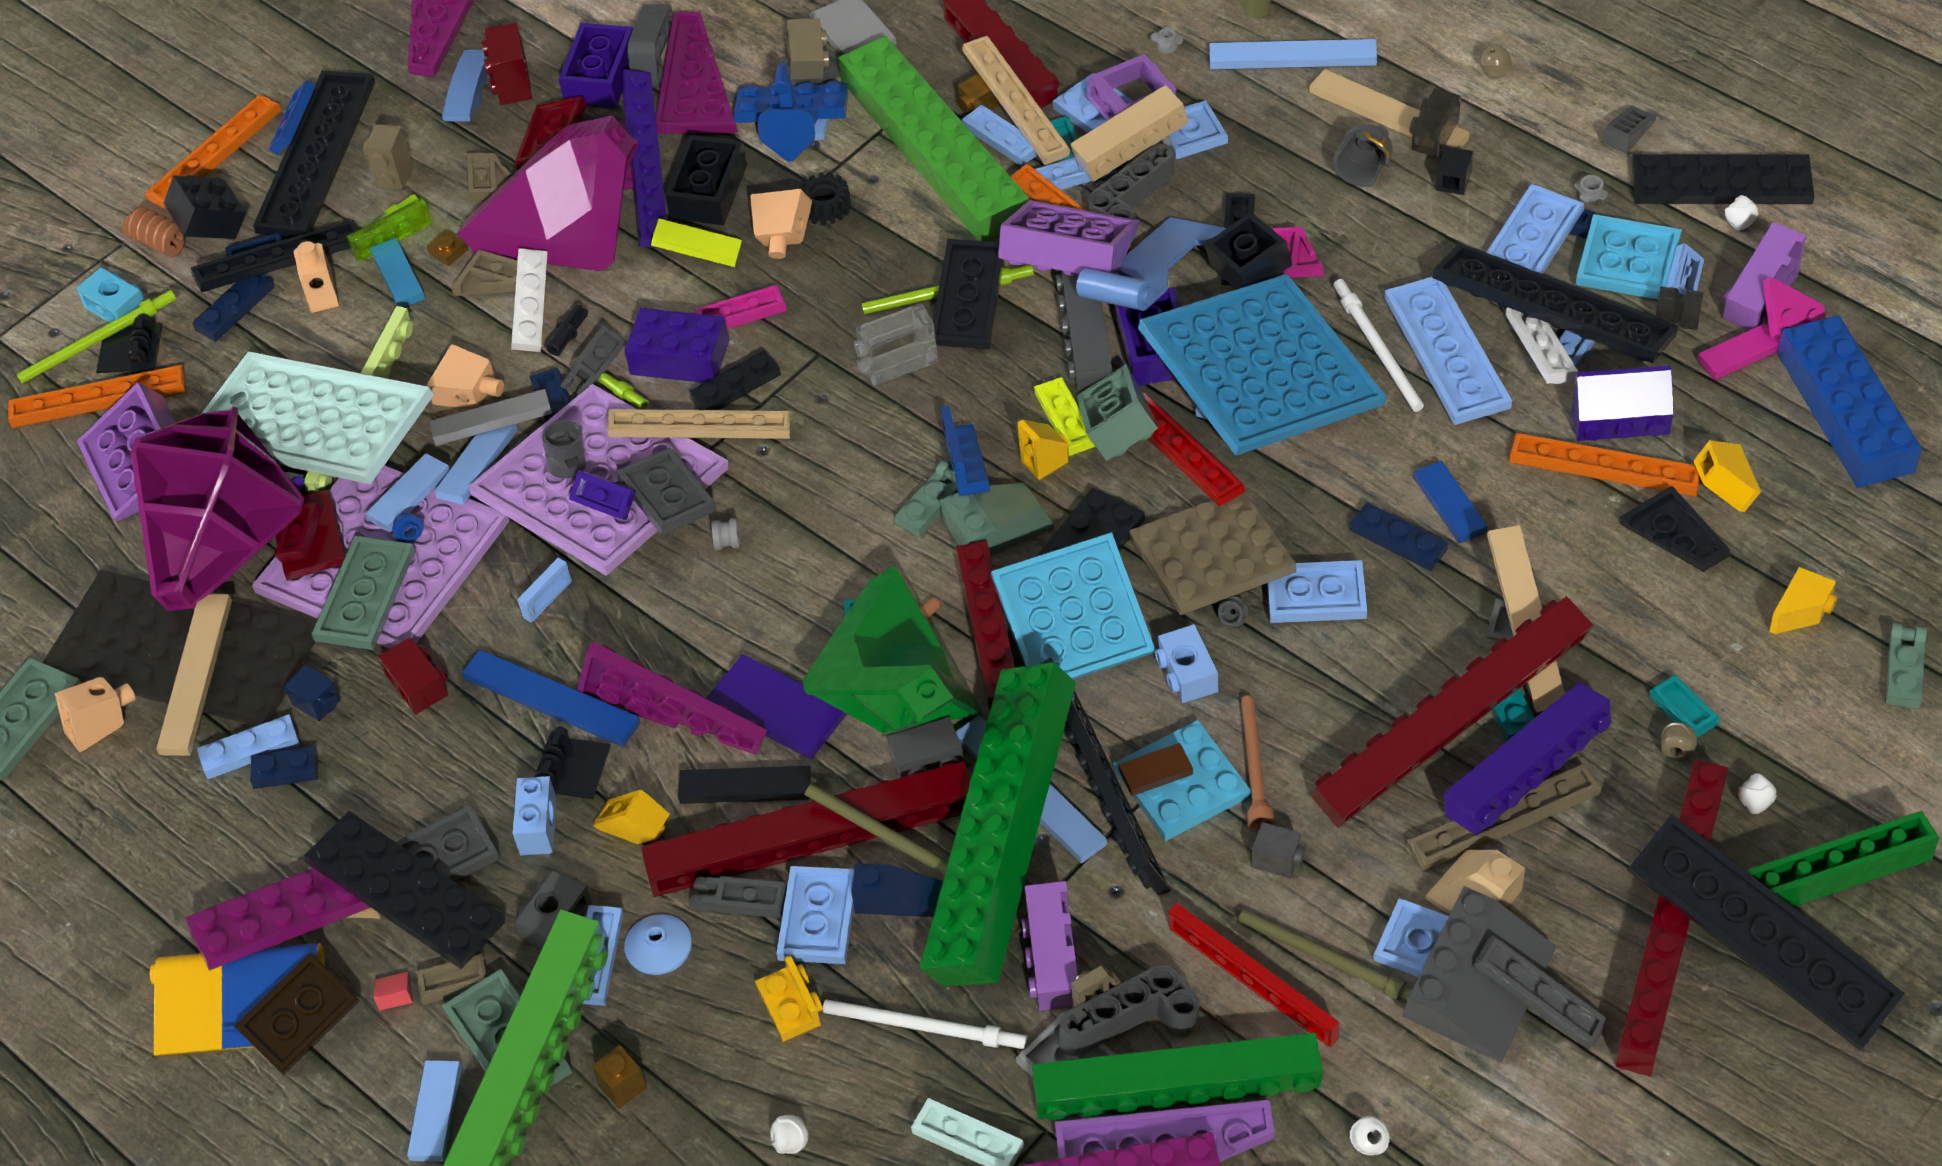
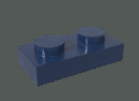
M315 746L251 755L250 782L253 789L318 780V752Z

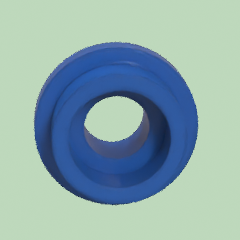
M403 513L396 517L393 522L392 533L399 542H414L423 532V523L416 515Z

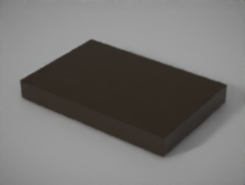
M310 952L234 1027L284 1076L360 1001Z

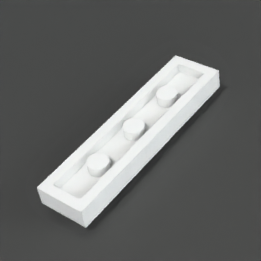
M518 249L511 350L541 351L547 251Z
M1507 308L1506 317L1547 384L1575 381L1578 370L1550 325L1542 320L1529 318L1521 312Z

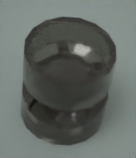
M1661 286L1656 318L1672 324L1678 323L1682 329L1697 330L1703 292L1686 290L1683 294H1680L1678 288Z

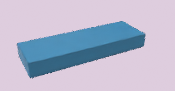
M397 238L370 247L371 254L397 306L407 307L425 300L424 293Z

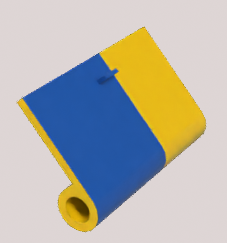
M313 943L269 947L212 970L208 969L201 953L158 957L155 964H152L150 967V980L154 985V1056L255 1048L234 1026L310 952L325 966L322 944Z

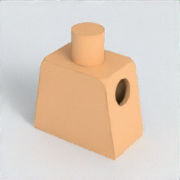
M801 189L751 194L754 235L764 246L769 247L768 255L771 258H785L786 245L800 244L804 239L812 200Z
M310 241L302 242L293 252L300 282L311 313L338 307L339 302L331 267L322 244H313ZM312 279H322L323 285L315 288Z
M451 345L427 383V387H430L434 394L431 399L433 405L475 409L480 407L486 395L500 397L504 390V382L495 378L491 362L488 359L458 346Z
M102 677L55 693L64 734L79 753L122 727L124 720L121 707L136 700L133 690L127 683L113 689L105 678Z

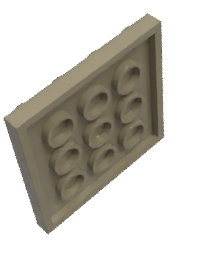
M1246 493L1239 495L1220 507L1211 500L1129 531L1130 541L1180 615L1297 572L1296 562Z

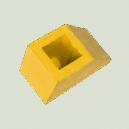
M1709 440L1694 459V464L1703 485L1739 512H1745L1761 493L1741 444Z

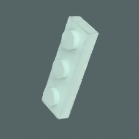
M929 1098L911 1126L912 1134L984 1166H1013L1024 1147L1022 1139Z

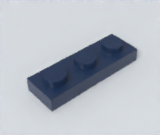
M259 275L236 282L192 323L195 331L216 342L275 288L272 280Z
M1368 502L1350 522V531L1429 571H1432L1448 550V542Z

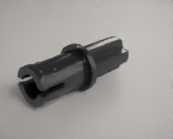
M577 304L564 321L557 323V329L544 345L550 354L560 356L571 339L577 337V329L588 316L587 309Z

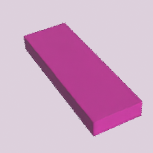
M773 285L697 308L694 311L695 314L725 317L727 329L785 312L787 309L778 285Z
M1767 322L1698 353L1697 361L1714 380H1717L1778 352L1780 338L1770 337L1769 323Z

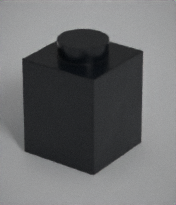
M1445 146L1437 169L1436 191L1459 195L1465 194L1472 172L1473 151Z

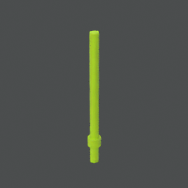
M1029 264L1011 269L1008 266L1003 267L1000 286L1011 284L1012 280L1033 276L1032 265ZM939 285L861 303L863 313L869 314L937 298Z
M172 290L153 300L148 298L139 303L140 307L16 375L23 384L130 326L139 314H146L149 318L158 314L157 310L174 302L177 298Z

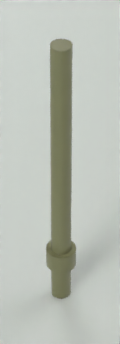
M812 783L809 785L805 792L806 796L943 874L942 878L944 879L948 861Z
M1243 909L1239 916V922L1385 990V995L1393 999L1400 1000L1402 998L1407 1001L1413 989L1407 986V981L1394 975L1390 978L1250 911Z

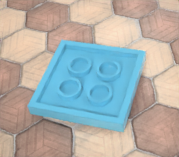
M1593 214L1576 277V285L1665 301L1668 291L1666 286L1675 249L1680 242L1682 229Z
M1199 720L1113 763L1115 773L1127 788L1119 772L1118 764L1181 743L1193 767V775L1133 796L1164 841L1251 797L1250 788Z

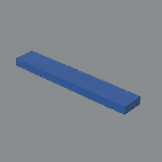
M480 649L462 672L463 678L467 681L621 747L625 746L640 725L638 716Z

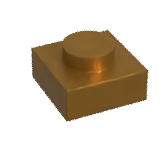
M446 230L427 246V250L430 256L449 267L468 251V246L461 238Z

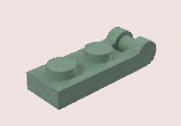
M945 460L939 463L936 472L894 516L896 525L921 537L942 514L940 500L958 492L951 463ZM948 479L952 481L949 485L945 484Z
M1892 623L1889 638L1886 704L1920 709L1923 693L1927 627L1916 626L1913 629L1903 627V624ZM1901 640L1912 641L1913 646L1901 645Z

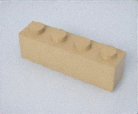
M1164 85L1075 140L1070 145L1076 162L1094 182L1168 135L1181 129L1189 121L1183 103L1167 85Z

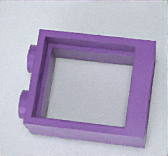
M1143 54L1089 76L1086 97L1108 121L1147 97L1144 96L1126 104L1113 90L1114 88L1141 78L1152 92L1167 85L1176 95V88L1161 73L1158 66Z

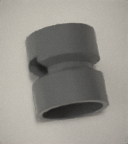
M559 420L546 426L542 433V440L549 473L558 478L576 476L578 470L583 471L586 467L583 436L580 426L568 420Z

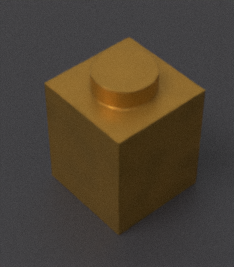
M979 73L958 85V104L965 113L968 112L970 114L980 105L985 106L991 111L1001 106Z
M620 1045L592 1065L598 1086L618 1109L647 1089L641 1068Z

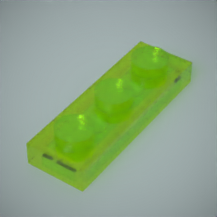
M420 198L348 235L347 238L353 256L360 262L372 256L370 247L397 238L399 242L433 223L427 204Z

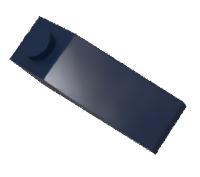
M855 863L851 890L855 913L934 917L943 881L892 865Z

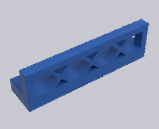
M940 407L945 442L959 496L990 491L989 480L974 425L967 424L954 427L950 407Z

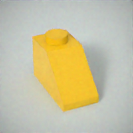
M1023 419L1017 422L1021 462L1038 480L1069 463V443L1062 433H1057L1048 424Z
M1799 567L1773 613L1769 632L1779 634L1819 624L1825 612L1831 614L1837 602L1838 596L1833 595L1836 581Z
M640 789L609 799L594 821L593 826L600 831L638 845L657 840L665 830L664 823L670 813Z

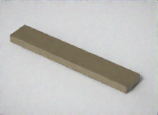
M1582 763L1543 780L1539 787L1530 790L1520 799L1515 807L1506 810L1492 826L1486 827L1477 836L1451 820L1408 839L1407 848L1422 871L1425 872L1461 856L1466 850H1475L1600 795L1602 787L1585 763Z

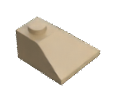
M1466 850L1426 894V900L1450 915L1463 887L1466 886L1497 900L1507 908L1523 889L1525 868L1498 850Z

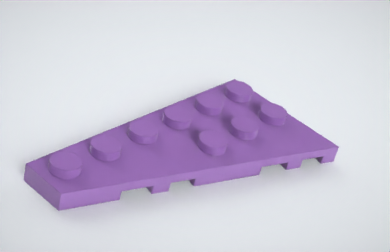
M1270 1100L1055 1122L1059 1159L1213 1132L1219 1161L1221 1162L1275 1139Z

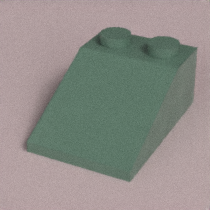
M1127 364L1076 396L1086 433L1106 461L1123 455L1128 450V447L1138 441L1148 439L1158 429L1155 417Z
M1025 482L990 485V491L964 496H959L957 492L940 500L943 524L958 546L987 541L990 556L1054 528L1053 522Z

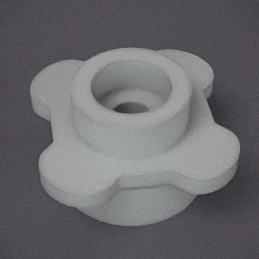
M1168 26L1161 29L1158 33H1152L1151 41L1156 42L1158 51L1172 53L1178 48V45L1183 43V36L1178 35L1173 27Z
M1595 175L1583 177L1574 186L1575 190L1579 191V200L1583 203L1594 202L1597 199L1605 200L1608 192L1603 189V180Z

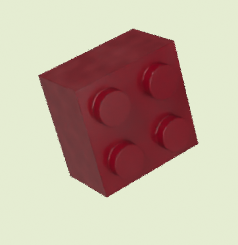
M517 22L485 28L486 40H482L481 43L484 56H489V58L484 59L487 75L493 77L489 79L492 94H498L500 105L533 99L527 61Z

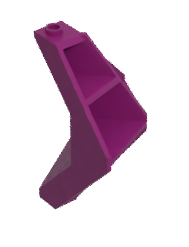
M613 115L567 126L557 133L464 221L457 234L475 254L479 249L518 260L519 248L547 251V264L595 271L604 270L615 261L625 177L638 147L637 140L630 136Z
M232 406L229 410L201 413L136 437L134 440L131 460L151 593L167 611L194 609L197 602L215 591L301 514L305 498L238 414L237 407Z

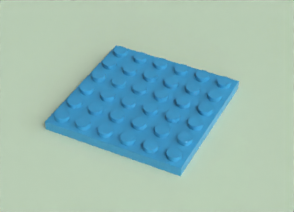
M1288 274L1141 319L1138 325L1140 332L1235 456L1383 406L1387 399L1384 392Z

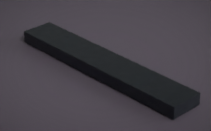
M353 219L191 267V274L202 293L296 265L293 251L302 242L321 243L325 254L330 255L365 244L364 236Z

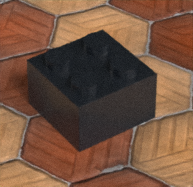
M173 175L164 200V205L185 237L236 239L246 213L225 179L219 177L202 178L193 175Z
M1252 212L1205 243L1211 268L1235 289L1275 278L1292 266L1287 241Z

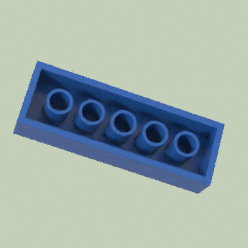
M1840 315L1783 329L1777 355L1856 487L1860 488L1915 473L1922 447Z

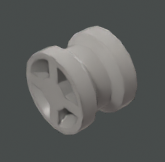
M730 518L728 522L711 521L715 551L722 550L728 546H731L733 549L740 548L737 518Z

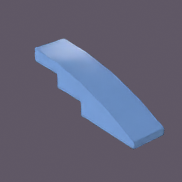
M464 50L447 93L442 115L443 121H470L481 104V90L487 81L484 59L489 58V56H484L483 50Z

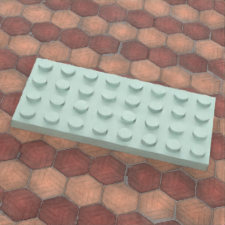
M247 352L202 413L229 410L232 406L237 407L238 414L278 465L371 485L434 394L430 387Z

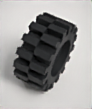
M818 173V178L812 175L809 177L810 182L805 179L802 182L803 186H799V189L812 200L808 221L811 219L813 224H817L820 221L821 225H826V221L834 224L835 218L839 221L844 219L843 214L848 215L849 208L851 209L849 187L846 180H842L839 175L834 178L833 173H828L827 177H824V173ZM821 197H833L827 201H817Z

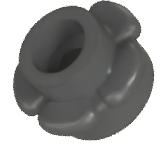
M1230 596L1219 603L1218 616L1223 624L1239 627L1245 623V618L1249 615V609L1246 604H1243L1240 597ZM1231 609H1235L1236 614H1232Z

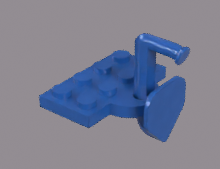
M782 62L777 66L775 83L772 86L758 87L756 85H748L738 88L734 109L735 123L758 122L760 141L785 161L792 162L815 139V124L818 119L846 118L848 83L841 84L840 82L831 81L821 85L801 83L797 86H791L789 66Z

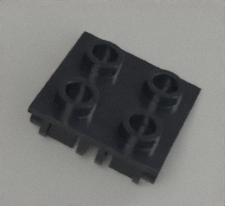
M139 314L134 319L133 327H126L102 340L96 373L154 370L162 326L152 325L149 316Z
M558 726L548 736L535 777L550 776L555 794L593 799L611 744L572 739L569 737L566 728Z

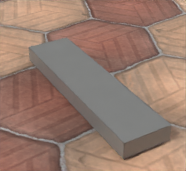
M542 389L429 421L435 446L546 416L551 414L552 411L546 390Z

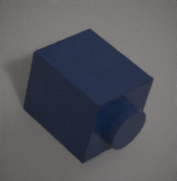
M307 665L284 686L291 704L319 722L327 713L332 712L341 700L334 682Z

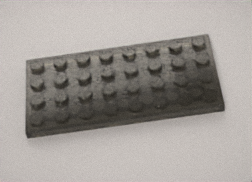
M100 570L43 663L74 676L83 683L98 677L105 678L113 689L127 683L135 696L169 704L195 608L167 611L152 595L150 581ZM232 602L202 713L253 726L271 721L287 693L284 686L299 672L316 642L312 632L317 622Z

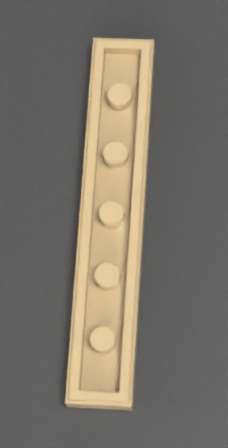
M986 35L963 44L962 51L1044 165L1068 157L1070 155V148L990 38Z
M1326 69L1310 85V93L1441 151H1444L1445 146L1461 149L1469 140L1470 132Z
M609 409L607 430L608 437L790 439V411Z
M1520 525L1490 530L1487 533L1513 636L1517 634L1515 630L1529 618L1534 621L1540 617V611L1542 610ZM1556 661L1526 683L1534 716L1541 714L1565 694Z
M209 594L196 603L156 748L159 755L191 756L232 603L229 594Z

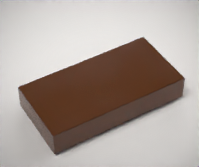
M1181 743L1118 764L1119 772L1131 796L1193 775V767Z

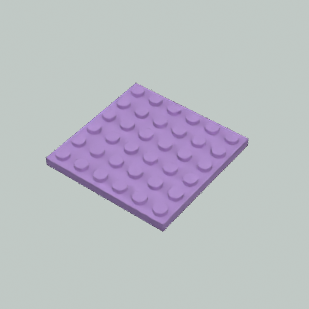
M591 384L471 483L469 491L470 495L607 576L658 530L634 500L627 520H621L569 500L576 476L558 478L549 473L542 440V433L546 426L559 420H568L579 425L582 430L583 448L586 457V467L583 471L620 485L622 484L617 479V470L670 447L704 489L726 472L729 467L728 460L689 438L608 437L609 409L636 408Z
M384 465L371 485L339 478L330 488L329 493L345 555H347L355 536L399 542L394 537L392 531L388 532L370 522L365 513L405 473ZM436 486L410 512V514L418 516L422 521L423 532L417 540L410 543L413 544L416 552L377 644L390 649L409 637L417 643L510 522L507 516L494 508L469 498L464 505L437 499L435 489L438 486ZM275 556L253 583L252 587L255 593L318 619L342 565L287 581L282 563Z

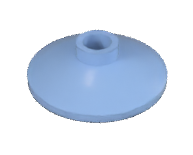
M666 914L651 915L638 921L629 930L625 938L624 951L630 965L639 972L648 975H662L674 971L686 961L691 952L692 937L686 924L677 917ZM655 937H661L657 941H652Z

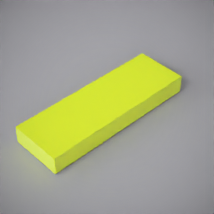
M658 219L651 246L735 267L742 240Z
M1062 377L1034 386L1035 395L1054 430L1057 433H1062L1069 443V456L1096 447L1086 433L1080 409Z

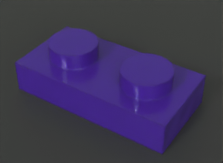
M578 470L569 500L621 520H627L636 490Z

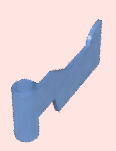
M1169 217L1125 256L1117 274L1089 268L1083 269L1077 279V294L1082 298L1144 311L1168 290V270L1193 247L1205 245L1206 242L1227 228Z

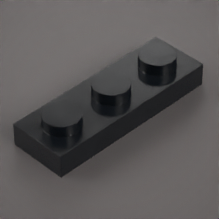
M762 350L690 390V399L700 410H719L780 376V367L765 350Z

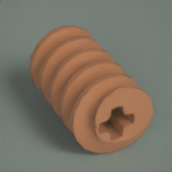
M138 207L123 222L122 231L126 237L149 246L159 253L173 258L178 256L183 249L184 235L176 222L162 214H158L156 211L149 210L148 207Z

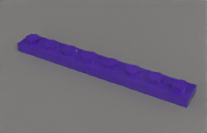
M624 69L621 78L626 127L630 136L638 142V147L630 163L638 244L641 247L658 248L651 246L658 219L667 220L651 72Z

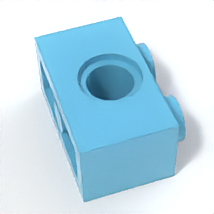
M101 267L76 288L84 308L110 323L140 307L139 303L144 301L143 297L145 296L142 289L136 284H129L117 273H110Z

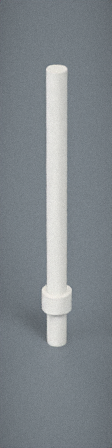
M1338 279L1334 282L1333 286L1342 299L1341 304L1348 314H1352L1414 412L1420 411L1424 404L1361 308L1362 302L1356 293L1350 291L1343 279Z
M828 999L824 1001L823 1013L981 1041L983 1046L998 1048L999 1045L1025 1049L1028 1043L1027 1035L1002 1031L1001 1027L986 1025L983 1028Z

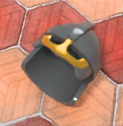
M1367 123L1355 126L1347 131L1333 158L1334 169L1344 181L1359 187H1368L1375 183L1381 168L1384 166L1388 167L1390 163L1392 143L1388 137V129L1382 124Z

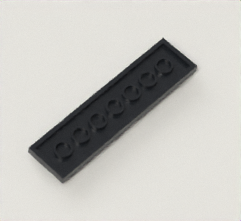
M321 71L291 143L288 145L253 224L256 234L270 235L279 232L281 236L295 237L312 232L375 84L373 74Z
M1459 243L1434 268L1432 278L1443 282L1447 286L1467 291L1475 297L1485 298L1497 303L1501 307L1511 308L1529 318L1542 320L1555 328L1573 332L1583 339L1604 344L1612 350L1622 351L1635 356L1640 361L1654 363L1676 337L1679 327L1462 243Z
M1050 657L1040 664L1053 663L1054 660ZM1074 689L1066 720L1067 726L1064 730L1072 744H1076L1079 750L1076 755L1081 765L1091 775L1088 780L1097 796H1101L1104 802L1101 804V808L1110 823L1113 822L1116 828L1113 831L1114 836L1121 848L1126 849L1129 855L1126 861L1135 876L1138 875L1145 889L1147 890L1151 887L1158 896L1170 892L1171 889Z
M1672 814L1627 869L1632 875L1858 1050L1864 1048L1905 994Z

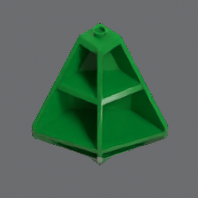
M896 565L868 581L802 680L804 691L807 695H813L880 731L883 736H890L903 730L912 729L946 717H950V720L983 715L977 700L918 597Z

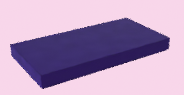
M743 654L706 697L707 700L715 704L727 706L733 713L745 719H752L758 722L762 728L767 730L766 737L809 759L815 756L847 715L813 695H807L803 684Z

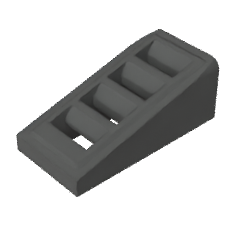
M1631 105L1604 128L1602 143L1627 154L1656 121V116Z

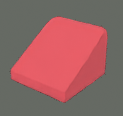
M408 972L374 980V1001L379 1011L413 1003Z

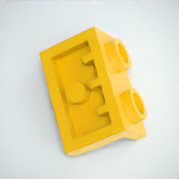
M791 955L784 958L786 968L755 981L756 988L782 1042L821 1026L818 1012L823 1010L817 993L815 991L809 993L806 987L809 979L803 965L796 966Z

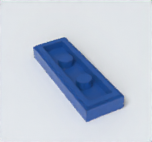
M308 80L293 92L269 146V150L276 155L291 143L316 85Z
M1442 461L1414 471V480L1459 544L1487 533V524Z

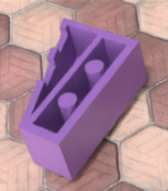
M1773 221L1746 267L1740 273L1733 288H1729L1726 291L1722 300V305L1725 306L1723 319L1748 330L1760 326L1768 316L1762 281L1768 278H1775L1788 286L1793 284L1798 277L1806 235Z
M1066 881L1026 885L1025 894L1028 917L1021 918L1023 937L1031 938L1032 947H1025L1027 968L1034 967L1035 977H1028L1031 998H1038L1039 1011L1073 1007L1071 982L1076 979L1078 974Z

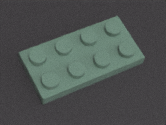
M355 536L312 632L314 641L374 650L416 552L413 544Z
M29 657L1 690L0 780L4 781L59 715L55 693L81 684L78 678Z
M501 969L442 1005L445 1014L485 1072L520 999V995ZM565 1059L562 1062L557 1061L554 1070L551 1071L554 1073L552 1086L572 1074L571 1068Z

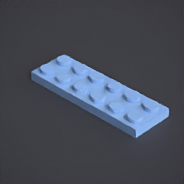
M1429 277L1385 290L1384 299L1454 425L1511 409L1512 399L1449 289L1443 282Z

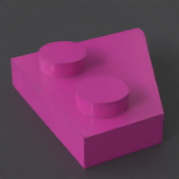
M1302 227L1273 228L1277 234L1287 241L1292 266L1278 276L1288 274L1290 278L1324 276L1323 265L1316 257L1315 250L1311 243L1308 242L1307 235Z
M1768 278L1762 281L1771 338H1781L1783 329L1826 318L1823 304L1775 278Z

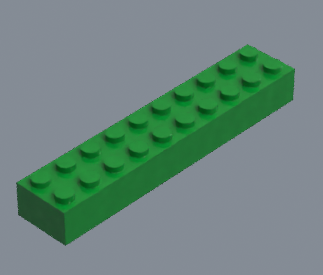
M1054 662L1002 669L1000 672L920 964V969L942 986L996 984L999 981L1076 682Z

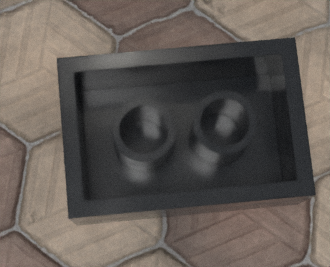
M688 136L665 193L670 219L716 225L725 224L747 167L743 141Z

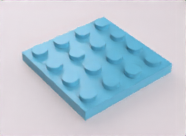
M1112 532L991 571L993 583L1023 666L1038 665L1051 657L1057 666L1075 680L1155 653L1154 644Z

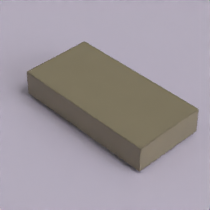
M483 954L474 955L462 969L451 962L417 970L416 977L420 1000L423 1005L453 998L487 978Z

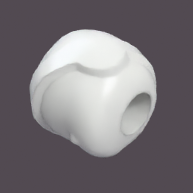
M1741 195L1735 198V201L1728 208H1725L1724 215L1735 230L1743 231L1753 224L1759 213L1756 204L1748 197Z
M1759 773L1753 774L1741 787H1738L1737 792L1739 800L1751 814L1763 812L1777 797L1774 785Z
M796 1115L777 1117L771 1126V1141L777 1153H798L805 1148L809 1133L802 1118Z
M1364 1116L1350 1130L1351 1142L1360 1153L1379 1155L1386 1151L1390 1135L1388 1128L1380 1119L1374 1116Z

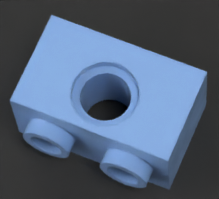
M1195 624L1158 636L1159 649L1155 650L1157 663L1161 669H1166L1169 689L1172 693L1177 692L1182 704L1218 692V672Z
M550 776L517 778L513 836L520 855L553 853L557 797Z

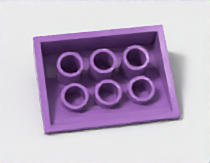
M1029 200L1001 224L998 258L1008 260V263L1012 265H1023L1026 263L1035 265L1039 270H1062L1064 274L1070 276H1078L1085 268L1116 274L1139 227V220Z
M139 382L77 440L107 507L116 521L139 512L131 460V450L135 438L176 423L163 396Z

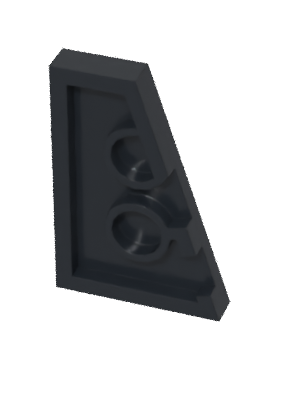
M1670 486L1620 517V524L1702 572L1730 556V549L1673 486Z

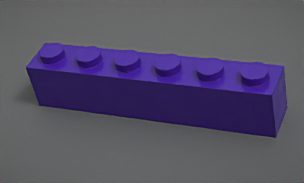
M1578 682L1444 793L1446 816L1476 836L1486 827L1492 826L1500 815L1509 808L1515 807L1524 795L1530 790L1539 787L1543 779L1554 770L1560 769L1567 759L1577 751L1583 750L1592 738L1598 733H1603L1611 723L1610 700Z

